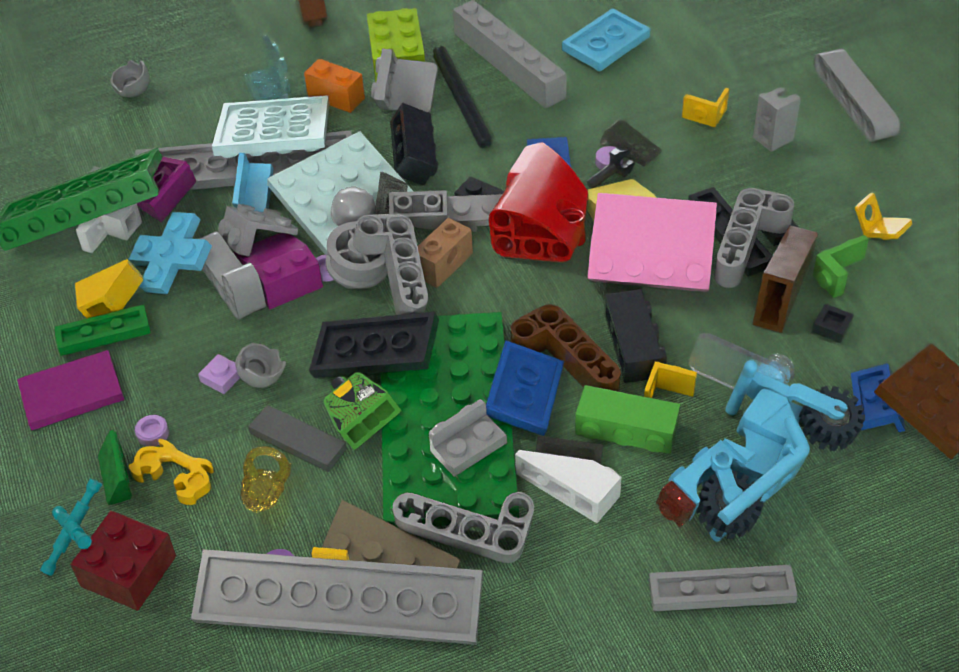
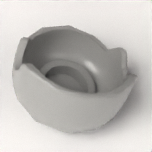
M129 60L127 65L119 67L112 73L110 82L117 94L127 98L137 97L147 90L150 83V75L142 60L139 62L140 64Z
M357 187L341 189L335 195L332 202L331 217L333 222L340 226L348 222L358 221L363 215H374L376 205L373 196L364 189Z
M251 343L241 349L236 358L235 366L239 377L251 387L266 388L276 383L286 366V361H281L278 349H269V347L263 344Z

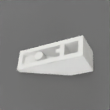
M519 450L515 454L516 474L595 523L600 521L620 497L621 476L612 468L604 467L594 460Z

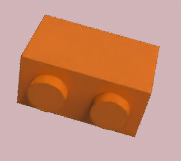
M320 58L304 72L308 97L328 95L330 106L349 113L365 99L363 78L359 72Z

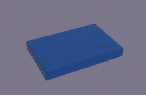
M505 341L486 401V415L544 436L548 428L564 361Z

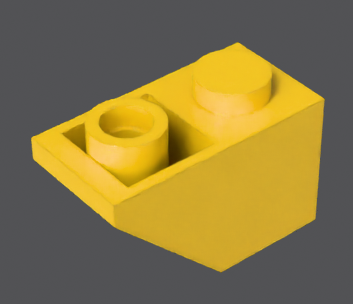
M126 259L75 283L77 309L86 318L123 310L143 282V276Z

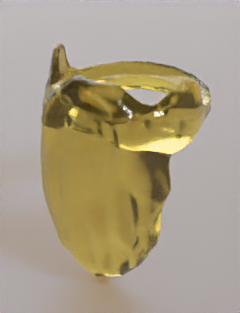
M268 446L251 449L244 460V478L242 480L240 496L246 509L254 513L266 511L277 504L284 490V484L290 476L292 463L289 464L288 459L277 449ZM260 455H267L278 461L280 469L277 472L256 469L253 460Z

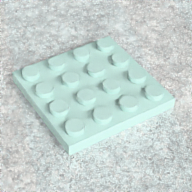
M328 95L224 103L212 144L213 155L233 158L239 153L260 156L265 152L286 154L293 150L304 149L305 151L313 152L320 148H325L329 114Z
M360 131L267 178L268 187L325 255L328 253V237L338 227L332 220L331 207L335 195L341 189L357 187L371 194L376 205L374 215L389 214V193L414 192Z

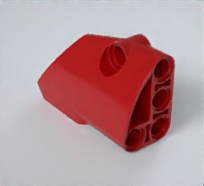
M543 142L526 146L509 171L506 189L489 214L491 245L497 254L504 257L567 262L574 254L576 248L586 242L585 220L588 190L568 163Z

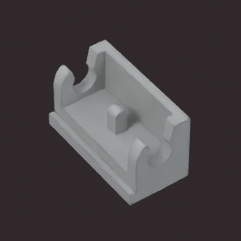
M777 88L767 94L762 93L758 98L753 138L770 152L794 140L801 98L796 94L784 99L779 98L778 96H782L785 93V88Z

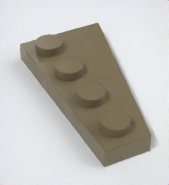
M344 500L339 505L321 547L348 550L349 560L461 568L459 558Z

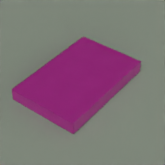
M108 350L17 379L31 431L124 400Z

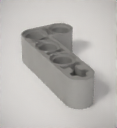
M746 188L739 193L717 254L715 281L717 284L725 288L736 287L740 284L758 230L772 233H785L789 225H791L794 210L792 198L784 194L756 188Z
M400 214L363 215L356 224L353 246L362 254H384L396 315L425 312L428 303V293L411 220Z
M218 231L199 238L207 240L212 245L202 270L234 316L239 320L265 308L266 303L261 281L254 266L250 262L242 265Z
M523 492L511 493L506 497L499 518L496 520L414 493H404L395 499L392 510L396 525L405 532L502 563H512L518 560L523 552L533 520L534 503L530 496ZM513 506H522L527 510V515L522 518H515L509 513V510ZM409 507L414 508L415 513H410L408 518L403 516V512H407ZM427 511L426 524H422V518H425V512ZM438 517H446L451 521V524L445 529H437L432 525L433 521ZM478 527L482 529L484 535L480 539L471 540L465 533L469 528ZM509 537L516 541L517 546L513 550L507 551L503 550L498 543L501 539Z

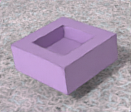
M219 354L198 374L201 383L222 394H225L240 379L236 371L235 362Z

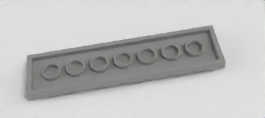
M350 130L326 133L325 148H320L313 152L303 149L293 150L286 154H279L277 152H265L260 156L246 154L249 163L272 164L274 168L273 175L351 136L352 132ZM213 143L158 148L162 157L183 160L190 165L197 181L190 190L235 186L239 154L233 158L214 156ZM152 149L135 150V156Z
M203 549L191 620L197 623L477 645L483 570Z

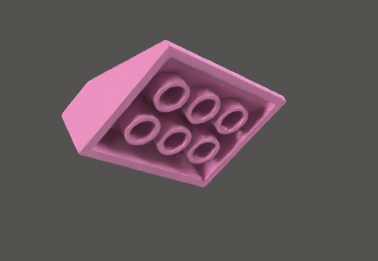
M598 193L587 279L593 282L708 292L717 203Z

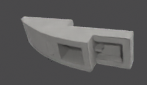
M447 190L389 193V214L404 215L411 220L413 227L435 230L447 218H450L472 229V232H477V226L489 225V214L502 194L447 196Z

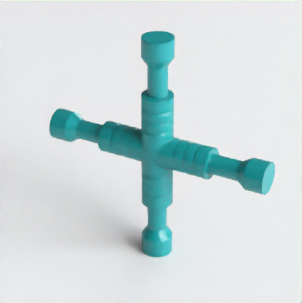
M92 478L89 479L85 494L81 501H77L71 514L67 513L66 509L62 506L53 508L52 516L58 520L62 530L52 546L54 550L49 559L42 564L41 572L50 576L53 575L61 553L66 552L72 539L81 549H87L91 546L92 540L81 528L80 524L90 508L88 504L93 495L99 492L102 483Z

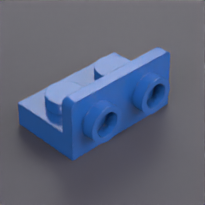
M889 363L851 373L853 395L859 399L856 406L862 405L864 408L862 415H865V421L861 431L890 423L895 424L898 432L905 431L904 418L874 393L879 384L893 374Z

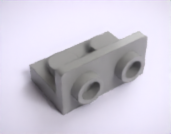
M480 399L472 405L465 406L459 413L448 420L439 422L429 431L430 452L455 477L507 443V435L486 415V404Z

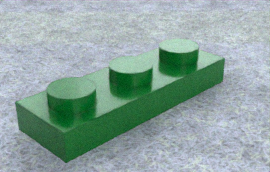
M144 304L54 327L57 349L60 356L151 334Z

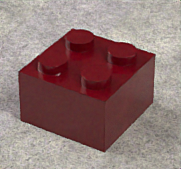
M110 510L90 537L92 540L91 546L87 549H81L70 565L80 587L139 611L176 558V553L168 533Z

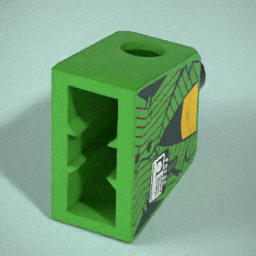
M360 372L354 373L348 379L343 376L335 378L330 385L332 392L324 399V404L337 431L353 450H356L402 411L385 389Z

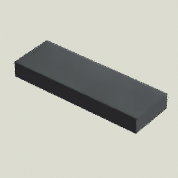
M269 405L248 426L250 434L327 472L330 471L347 450L346 442Z

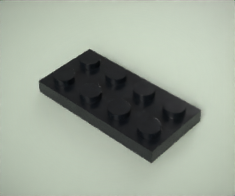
M433 311L322 322L309 372L314 378L353 375L358 372L361 374L428 369L439 317Z

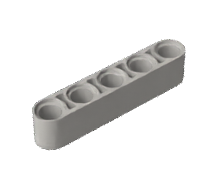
M836 49L815 55L814 66L818 76L867 140L873 142L899 134L900 122L897 115L844 49Z

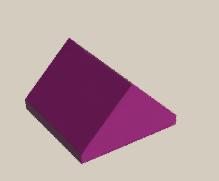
M163 157L153 176L160 191L158 196L137 203L139 208L161 223L197 182L190 165L186 161Z

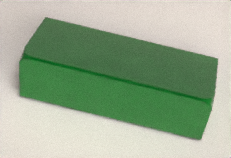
M111 430L108 432L98 454L108 505L127 501L132 497L123 449L117 433Z

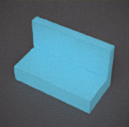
M239 153L232 202L234 207L237 208L238 204H245L254 207V211L264 212L265 208L269 209L271 189L267 185V178L273 176L274 168L272 164L249 163L246 154Z

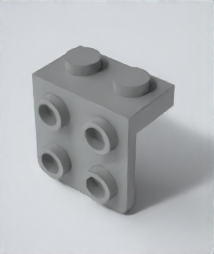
M382 49L381 57L377 58L375 66L376 73H378L377 82H373L371 88V97L374 98L379 109L397 111L400 105L405 103L430 113L438 73L437 65L430 62L397 59L392 49Z
M238 204L237 208L227 206L224 219L220 221L218 233L227 245L239 255L250 256L257 228L293 235L298 233V228L291 224L292 220L280 216L281 213L279 211L267 208L264 209V212L254 211V207L245 204Z

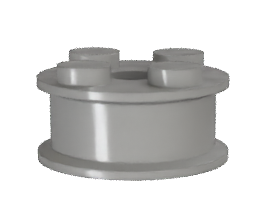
M357 221L348 222L336 227L330 233L327 240L326 269L336 282L347 289L373 287L382 282L388 275L384 254H362L354 248L353 238Z

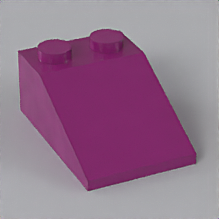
M278 233L254 243L250 256L239 255L235 251L233 252L242 265L250 262L256 269L261 281L265 303L269 310L323 288L319 262L307 245L291 234Z

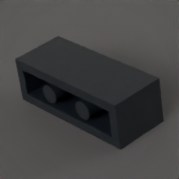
M402 103L390 121L394 170L401 178L424 186L429 178L436 174L438 169L431 113Z
M641 289L605 294L604 315L624 383L648 380L655 361L667 364L664 346L659 347L658 343L659 329L657 323H652L651 321L652 308L650 301H645Z

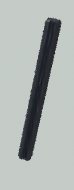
M444 46L435 47L433 49V57L480 148L490 147L492 145V136Z

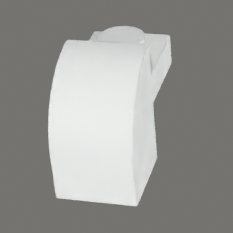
M137 203L79 224L76 233L82 250L93 253L107 235L127 241L142 223Z

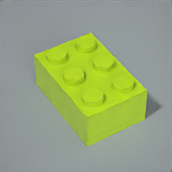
M416 8L367 13L375 82H377L378 76L375 70L376 60L378 57H381L382 49H392L397 59L425 62Z

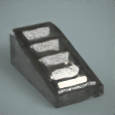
M622 118L608 127L600 140V144L604 147L612 146L627 149L630 153L625 158L644 167L661 154L662 151ZM646 151L649 154L644 156L642 153Z

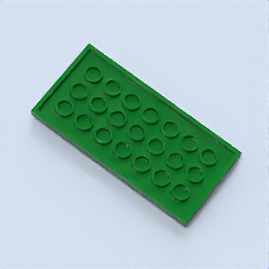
M502 312L438 316L439 323L429 368L381 373V387L389 393L402 410L382 427L383 521L399 528L395 523L392 508L395 499L404 493H414L498 520L506 497L511 493L517 492L511 424L489 417L507 435V443L455 477L430 452L429 431L436 424L448 420L459 413L465 406L472 405L480 399L486 404L504 345ZM513 506L509 510V513L515 518H519V506ZM409 507L407 512H403V516L408 518L410 513H415L414 508ZM427 511L425 512V518H422V524H426ZM438 517L433 521L432 525H450L451 521L446 517Z

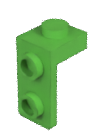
M865 235L850 239L834 248L823 250L816 255L812 276L833 298L844 294L848 272L844 267L864 259L869 241Z

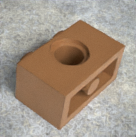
M447 218L418 245L426 283L438 288L473 254L472 229Z

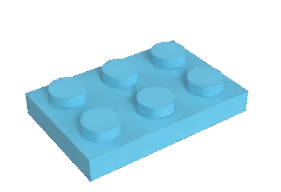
M612 8L562 42V51L600 72L649 38L651 28Z

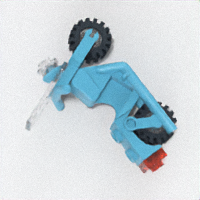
M702 333L697 338L688 364L698 374L733 389L725 408L728 415H735L738 412L745 395L753 399L737 427V433L745 437L746 445L743 447L725 438L710 449L704 447L694 456L691 465L686 469L683 466L679 467L669 477V483L661 489L656 504L659 506L662 515L666 519L674 521L679 527L690 521L695 512L701 513L698 518L700 523L708 522L705 529L709 531L711 538L716 542H719L726 535L727 539H733L736 533L740 538L745 535L746 531L750 532L761 514L763 503L797 475L809 454L810 446L808 442L812 445L815 441L820 442L818 448L823 450L827 445H829L830 451H836L838 446L841 450L845 449L848 444L851 445L863 427L865 415H862L864 408L862 405L856 406L859 400L856 396L850 399L847 397L850 393L848 390L844 389L841 394L838 393L839 387L833 386L830 392L828 386L822 387L820 392L818 389L813 390L800 383L788 386L787 384L794 378L795 373L793 363L784 355L773 353L768 358H765L713 334ZM792 400L804 404V406L802 407L800 405H797L793 403ZM810 434L811 437L809 441H807L805 436ZM700 485H702V489H701L700 494H699V496H698V495H697V488H698Z

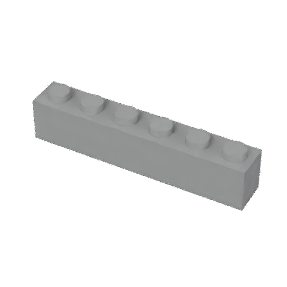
M474 0L453 9L454 34L545 109L566 99L567 73Z

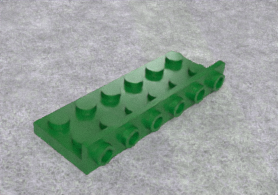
M159 149L149 150L7 203L0 212V245L4 251L13 249L158 196L160 191L153 176L163 158Z

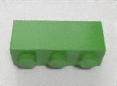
M584 385L575 416V435L584 436L588 439L614 442L622 446L629 445L648 449L652 452L671 454L679 422L680 404Z

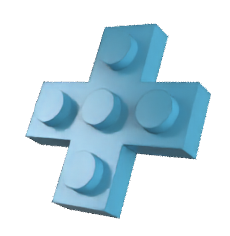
M172 212L162 236H139L128 260L136 266H148L143 275V282L139 286L144 292L168 294L179 269L202 270L212 245L205 239H192L201 220L195 213Z

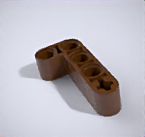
M554 304L540 306L512 323V343L537 352L547 349L556 359L564 361L563 367L583 388L584 385L620 392L621 373L618 365L559 306Z

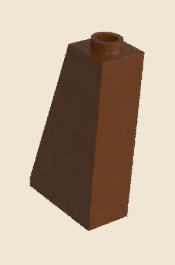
M789 225L764 271L752 325L780 333L783 332L811 263L818 237L817 232Z

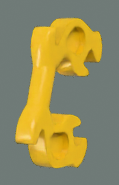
M164 439L158 440L160 447L146 446L137 451L134 461L128 465L132 477L137 482H144V474H151L154 481L159 479L164 472L161 464L163 462H174L190 471L189 474L180 473L173 482L180 503L194 505L199 498L210 491L211 483L207 472L214 473V469L209 460L194 458L183 453L172 443Z

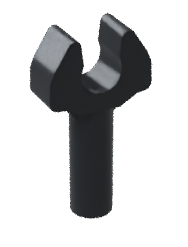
M616 148L610 151L609 164L586 180L588 186L595 188L614 173L624 177L629 175L635 166V162L627 159L622 164L620 162L630 151L625 148Z

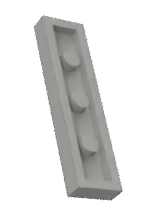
M791 565L649 573L648 579L653 612L796 603L798 597Z

